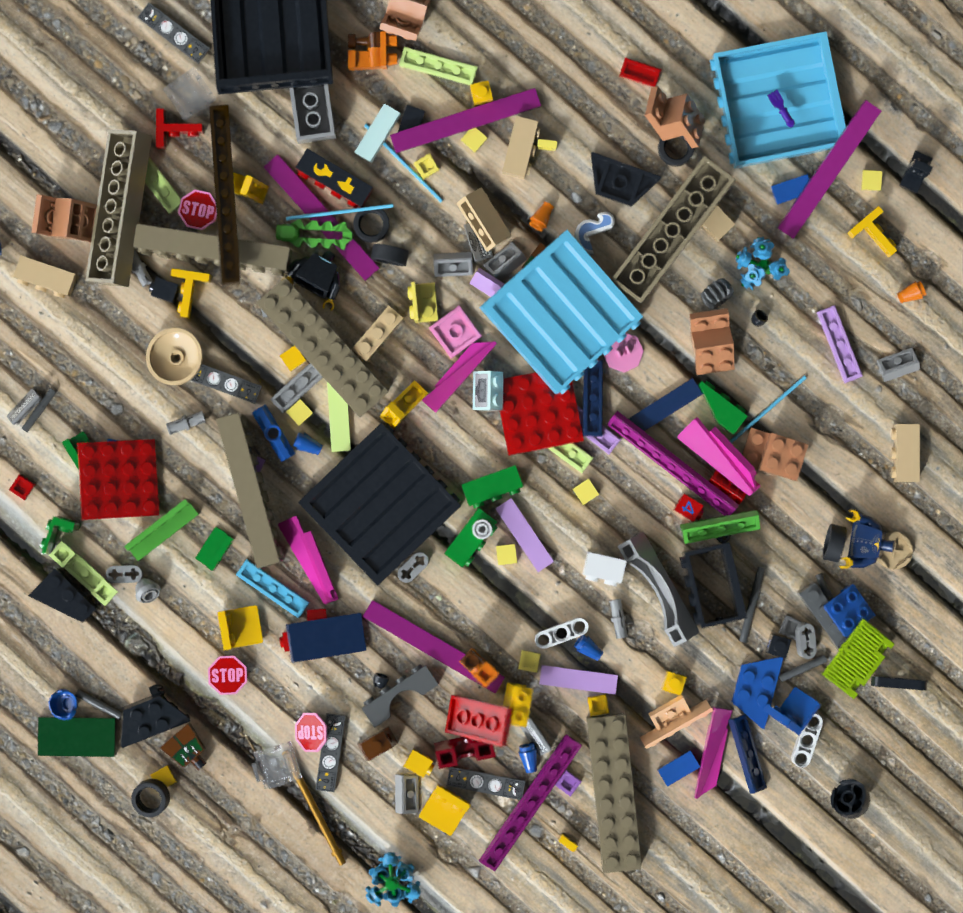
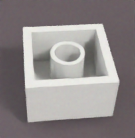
M587 552L582 574L586 575L585 579L598 582V578L604 579L605 584L616 586L617 583H622L626 561Z

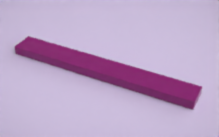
M533 88L391 134L390 138L397 154L539 108L541 104L536 89Z
M864 100L777 228L791 238H795L881 113L880 109Z
M278 154L264 166V169L305 214L328 212ZM332 215L309 218L311 221H318L319 226H322L327 221H331L333 226L340 224ZM320 230L327 239L340 240L343 238V232ZM354 239L346 245L345 250H342L334 243L332 244L365 281L380 269Z
M619 411L607 423L609 427L722 515H732L739 506Z
M374 600L371 601L363 615L364 618L483 686L459 662L465 653ZM498 674L486 689L496 694L505 677Z
M567 734L563 737L478 860L480 863L493 871L497 870L582 747L581 743Z

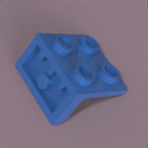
M854 584L844 587L840 590V594L823 606L844 637L852 634L862 619L868 622L876 616Z
M794 687L780 708L776 705L773 708L766 704L763 711L799 736L821 704L797 687Z

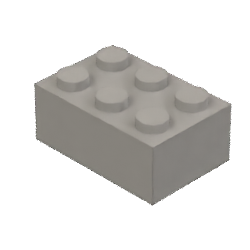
M329 84L289 88L298 144L336 139Z

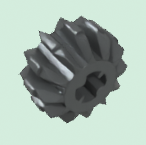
M725 278L713 281L701 293L703 303L709 309H716L726 303L734 293L732 285Z

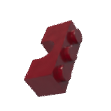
M465 737L434 743L439 769L456 766L458 761L465 757H475L477 761L496 757L493 744Z

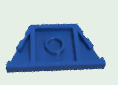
M783 657L741 664L731 702L762 729H765L768 714L763 709L766 704L771 706Z

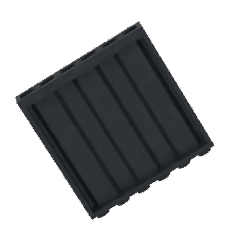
M210 0L215 79L219 95L333 84L327 0Z
M380 423L298 502L377 586L461 507L459 504L461 500L453 492L450 495L445 490L448 486L441 479L437 481L432 476L434 471L428 465L422 466L419 462L421 458L414 451L410 453L406 449L408 444L401 437L397 439L393 435L395 431L388 423L385 426Z

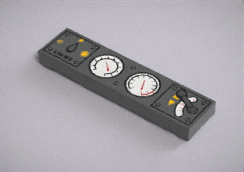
M148 3L137 17L197 64H200L210 51L209 47L151 3Z
M203 364L198 373L191 379V381L254 404H256L262 389L261 385Z
M326 713L325 723L327 724L328 740L321 748L315 790L335 792L346 718L344 715Z
M450 767L446 786L521 800L525 781Z

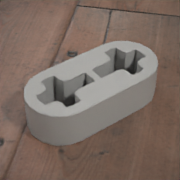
M422 552L414 554L398 570L399 580L404 583L411 582L428 565L427 555ZM416 556H423L425 558L423 566L421 564L416 568L413 566L417 561L415 559ZM412 567L414 570L410 573L411 578L403 579L401 571L403 569L407 571Z
M136 565L112 566L106 571V578L111 583H135L143 577V570ZM133 568H135L136 572H139V576H136L135 580L132 576H126V572H132ZM116 569L118 573L123 572V576H118L114 580L113 577H110V573Z
M801 622L795 628L797 653L805 659H811L815 656L817 650L815 629L811 624ZM805 628H807L808 631L805 632V635L802 634V631H804ZM807 647H810V649L807 650V653H804V650Z

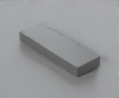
M309 363L270 400L284 413L318 383L323 376Z

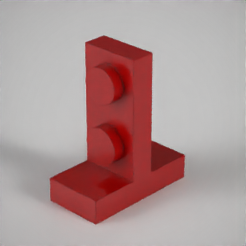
M156 108V147L158 149H166V134H169V137H180V134H188V137H199V134H204L203 124H166V111L164 108Z

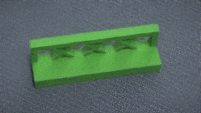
M184 499L124 547L133 554L137 561H140L197 517L199 513L188 499Z
M751 510L730 516L680 524V529L685 544L759 530V514L757 510Z

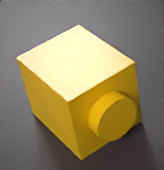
M489 80L470 84L474 107L493 102Z
M667 670L661 689L681 696L687 677Z
M413 748L404 767L424 778L426 774L430 775L435 765L432 764V758Z

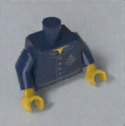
M848 510L853 512L854 516L851 519L846 517V519L853 522L848 557H841L840 559H844L846 565L839 566L841 569L849 567L865 568L876 563L877 559H881L883 551H894L895 541L885 540L886 532L882 531V526L875 519L861 513L858 514L855 510Z

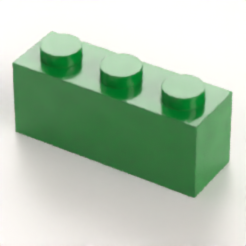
M516 465L461 484L468 505H473L474 509L485 505L484 501L491 499L492 502L502 499V494L509 492L511 496L521 492L520 488L523 487Z
M478 508L444 553L462 568L464 565L468 567L474 559L472 554L477 549L480 552L486 544L484 539H479L473 534L472 528L475 522L479 520L489 522L492 528L490 536L498 528L495 525L497 521L480 508Z

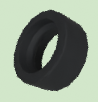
M660 139L658 154L667 165L673 167L682 166L692 158L695 148H691L687 141L688 150L686 154L680 159H673L665 151V144L668 140L663 141Z
M383 209L357 212L353 221L354 230L358 237L369 243L383 240L390 229L389 217ZM368 213L378 214L383 220V228L376 235H367L361 229V220Z
M374 244L371 259L385 264L406 266L409 251L395 246Z
M835 524L829 526L823 547L824 560L837 563L840 561L846 540V527Z
M157 779L142 781L133 790L131 795V803L134 810L144 817L153 818L160 815L170 802V793L167 786ZM147 787L155 789L161 797V803L155 809L146 807L140 799L141 791Z

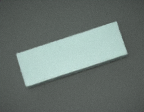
M384 104L355 150V154L372 163L401 116V113Z

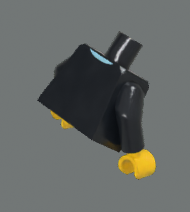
M326 250L322 257L313 253L310 257L306 256L297 260L288 272V277L285 278L289 280L292 286L296 283L323 299L328 297V300L323 303V309L325 304L329 302L332 304L330 310L332 311L335 306L333 300H336L340 289V276L336 271L337 265L332 263L335 255L331 251Z

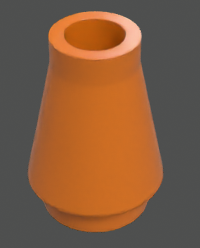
M544 202L530 218V226L538 231H543L544 228H547L554 206Z
M915 281L897 293L901 304L923 299V296L927 295L921 281L917 283Z

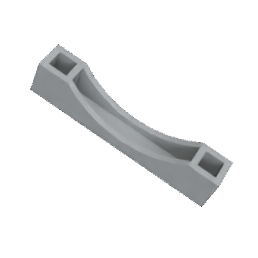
M641 532L618 545L625 561L637 569L654 589L663 611L665 632L673 646L682 644L700 633L645 533Z

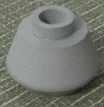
M141 579L135 587L136 599L142 603H150L159 596L161 588L151 579Z

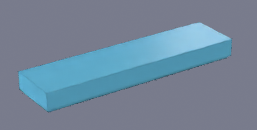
M246 559L236 576L297 618H300L310 603L261 568H257L248 559Z

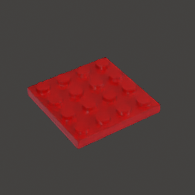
M536 372L503 379V410H500L508 456L584 441L572 382L569 383L571 387L566 392L555 394Z
M155 439L77 443L81 520L159 516Z

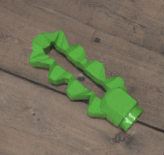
M297 219L291 224L277 225L276 240L291 242L298 248L301 247L304 241L311 248H317L318 243H321L324 248L330 249L334 243L342 250H345L346 245L353 240V233L348 229L346 222L333 226L331 221H327L322 226H319L318 221L312 220L304 226L303 221ZM300 230L343 232V238L340 240L299 237Z

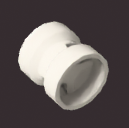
M485 520L475 522L472 528L473 534L479 539L489 537L492 531L490 523Z

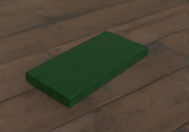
M38 717L37 756L115 757L116 718L73 717L69 720H61L55 717Z

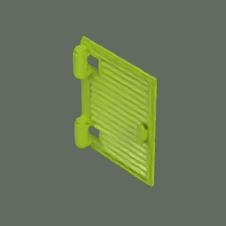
M862 619L847 641L839 648V652L822 675L851 698L855 699L858 695L855 692L860 684L865 686L884 660L883 652L887 647L892 649L895 643L865 619Z

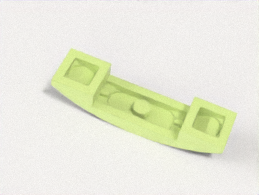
M63 541L49 554L53 560L74 576L104 606L118 593L94 567Z

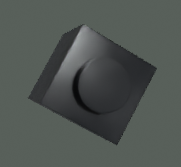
M156 277V280L150 284V296L175 304L180 285Z
M770 634L766 653L787 658L791 639Z

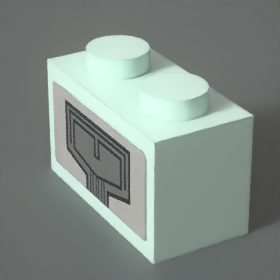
M473 372V410H503V372Z

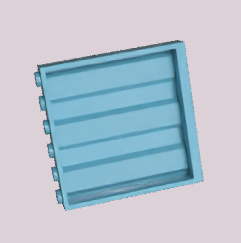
M827 31L713 54L710 60V67L712 71H715L716 78H713L715 90H719L720 97H717L719 108L723 110L721 122L722 126L726 127L727 130L725 142L727 146L730 145L731 153H728L730 164H734V169L831 150L846 128ZM776 89L784 100V107H787L789 114L795 121V125L792 128L786 125L782 115L779 114L780 110L774 108L767 97L769 93L771 94Z
M568 230L558 236L479 307L555 394L566 392L571 387L569 385L570 382L573 380L578 381L585 374L583 371L587 367L592 368L599 362L597 358L601 354L604 356L613 349L611 345L616 341L620 343L626 338V332L630 328L632 330L637 328L641 324L639 320L643 318L640 312Z

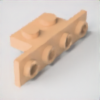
M679 695L648 713L656 728L639 738L645 748L648 749L657 745L661 740L671 737L682 728L690 726L696 720L706 717L713 709L706 699L689 708L683 696Z

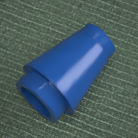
M299 432L293 443L296 450L319 455L323 446L305 432Z
M581 635L574 645L578 652L596 661L603 655V651L589 636Z
M534 743L520 745L518 753L526 773L536 772L537 748L534 746Z

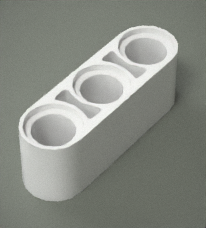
M579 617L542 630L536 634L535 643L539 648L546 649L579 637L588 631V623ZM578 621H582L585 624V628L581 632H577L574 629V624ZM559 628H565L567 635L564 638H558L556 631ZM545 634L549 637V642L546 645L539 644L538 637Z
M816 713L814 716L818 720L817 724L813 727L807 724L802 733L797 736L791 755L792 762L801 768L809 765L822 728V718ZM805 735H810L812 738L811 743L808 745H804L802 742V738ZM800 753H804L806 756L803 763H797L796 757Z

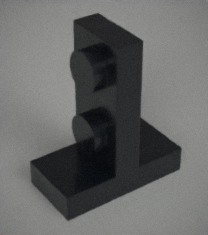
M915 150L899 186L917 194L923 179L933 169L930 166L933 158Z

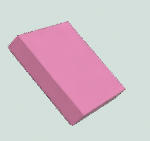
M460 305L429 327L451 359L482 337Z

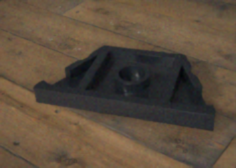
M594 152L591 153L595 195L632 207L661 179L659 175Z
M161 693L124 706L121 747H127L191 721V718L188 714L180 711L174 703L169 702Z

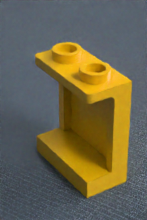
M511 682L506 684L503 706L513 708L510 725L527 726L533 692L531 688H526L527 685Z

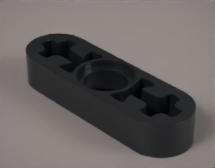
M871 676V686L927 690V680Z

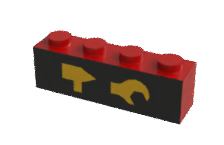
M308 148L295 167L298 171L297 175L305 180H308V178L314 180V185L322 190L324 188L331 190L330 194L339 200L341 197L348 201L347 204L352 208L364 207L374 190L372 186Z

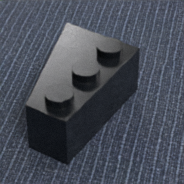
M55 568L28 595L82 623L86 622L99 609L59 568Z

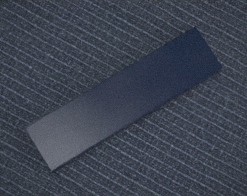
M599 360L592 368L587 367L583 371L585 373L583 375V436L602 437L603 360Z
M692 378L628 419L645 431L703 393Z
M746 714L728 720L750 794L766 789L767 785Z

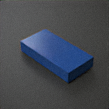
M808 174L771 186L776 205L798 198L809 182Z
M689 750L657 770L668 787L700 768Z

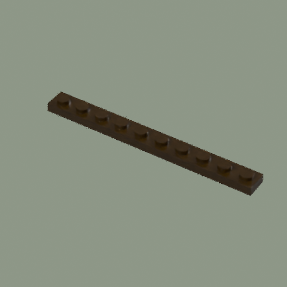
M228 105L209 106L221 285H241Z

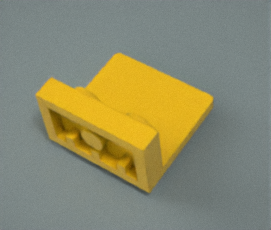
M257 605L217 612L223 650L263 643Z
M437 784L419 814V818L447 835L452 836L471 803Z

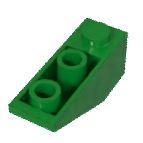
M701 381L698 384L699 389L703 393L702 395L716 423L731 435H734L747 418V415L744 414L746 410L738 404L736 406L729 402L731 399L724 393L719 395L715 392V387L708 381L705 383Z

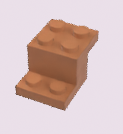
M389 0L380 29L388 34H396L404 39L416 41L425 23L431 0Z
M658 86L652 87L645 116L660 138L665 141L684 136L691 148L699 147L705 118L697 109L695 102L691 100L688 94L667 99L665 93Z
M36 195L31 233L91 243L97 204L70 198Z
M728 308L689 314L696 374L702 375L735 370L734 343L729 327Z
M750 428L742 455L755 470L797 481L809 444Z

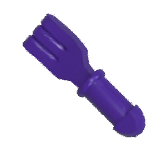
M776 89L771 94L769 93L767 95L774 108L780 110L779 114L782 115L786 125L791 128L794 127L795 121L789 114L787 107H784V100L779 91Z

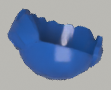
M60 689L49 698V710L55 718L69 720L74 717L77 712L78 700L69 690Z

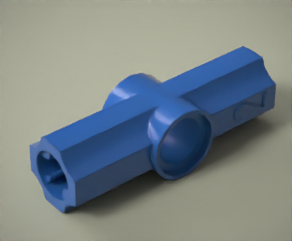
M266 404L252 412L265 438L269 441L281 462L296 454ZM272 428H277L279 432L278 437L275 439L269 437V431Z

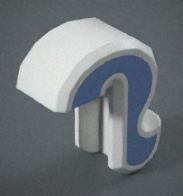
M609 212L599 213L597 215L599 221L583 220L576 228L575 239L589 255L594 253L588 237L613 228L615 218Z

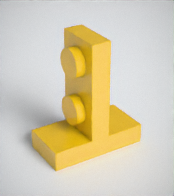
M233 172L235 194L263 205L269 186L251 176H243Z
M878 206L848 232V235L854 238L864 229L883 252L890 257L897 251L895 248L896 244L891 238L887 239L883 235L884 231L879 224L872 222L884 212Z
M172 268L171 277L185 279V283L182 282L180 293L183 294V299L178 303V313H180V317L190 319L195 281L211 283L212 276L206 273Z
M414 380L393 402L391 401L379 417L394 430L401 420L428 395V392Z

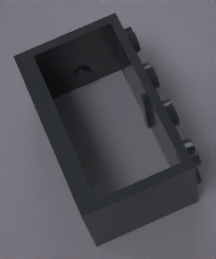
M730 542L682 552V557H679L681 567L686 570L687 574L684 576L686 587H690L691 594L688 595L690 606L695 608V613H692L695 624L703 629L746 619L747 614ZM720 549L735 615L721 616L715 618V620L704 622L697 592L699 590L695 584L689 556Z

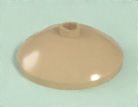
M169 328L159 332L150 341L146 352V363L150 373L155 379L167 385H181L190 381L198 373L203 360L202 347L198 339L192 333L181 328ZM180 355V361L176 362V356Z

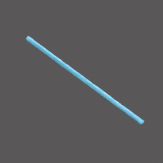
M367 123L364 125L367 129H369L370 126ZM384 142L383 145L442 202L443 199Z
M385 204L287 216L286 220L392 208L394 205Z
M806 376L798 380L729 440L731 444L807 379Z

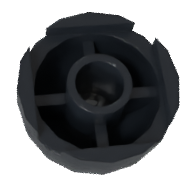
M854 779L841 781L840 785L832 790L830 797L832 808L842 817L849 819L859 818L865 814L871 802L870 793L867 788Z

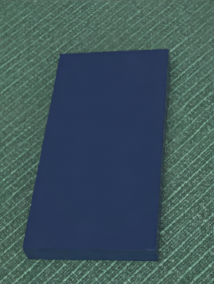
M361 613L286 624L291 663L366 651Z

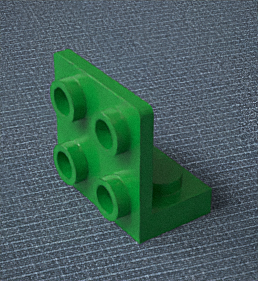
M53 516L52 519L48 520L46 530H48L46 538L43 537L41 541V553L50 554L52 552L59 530L73 533V531L79 530L81 523L61 516Z

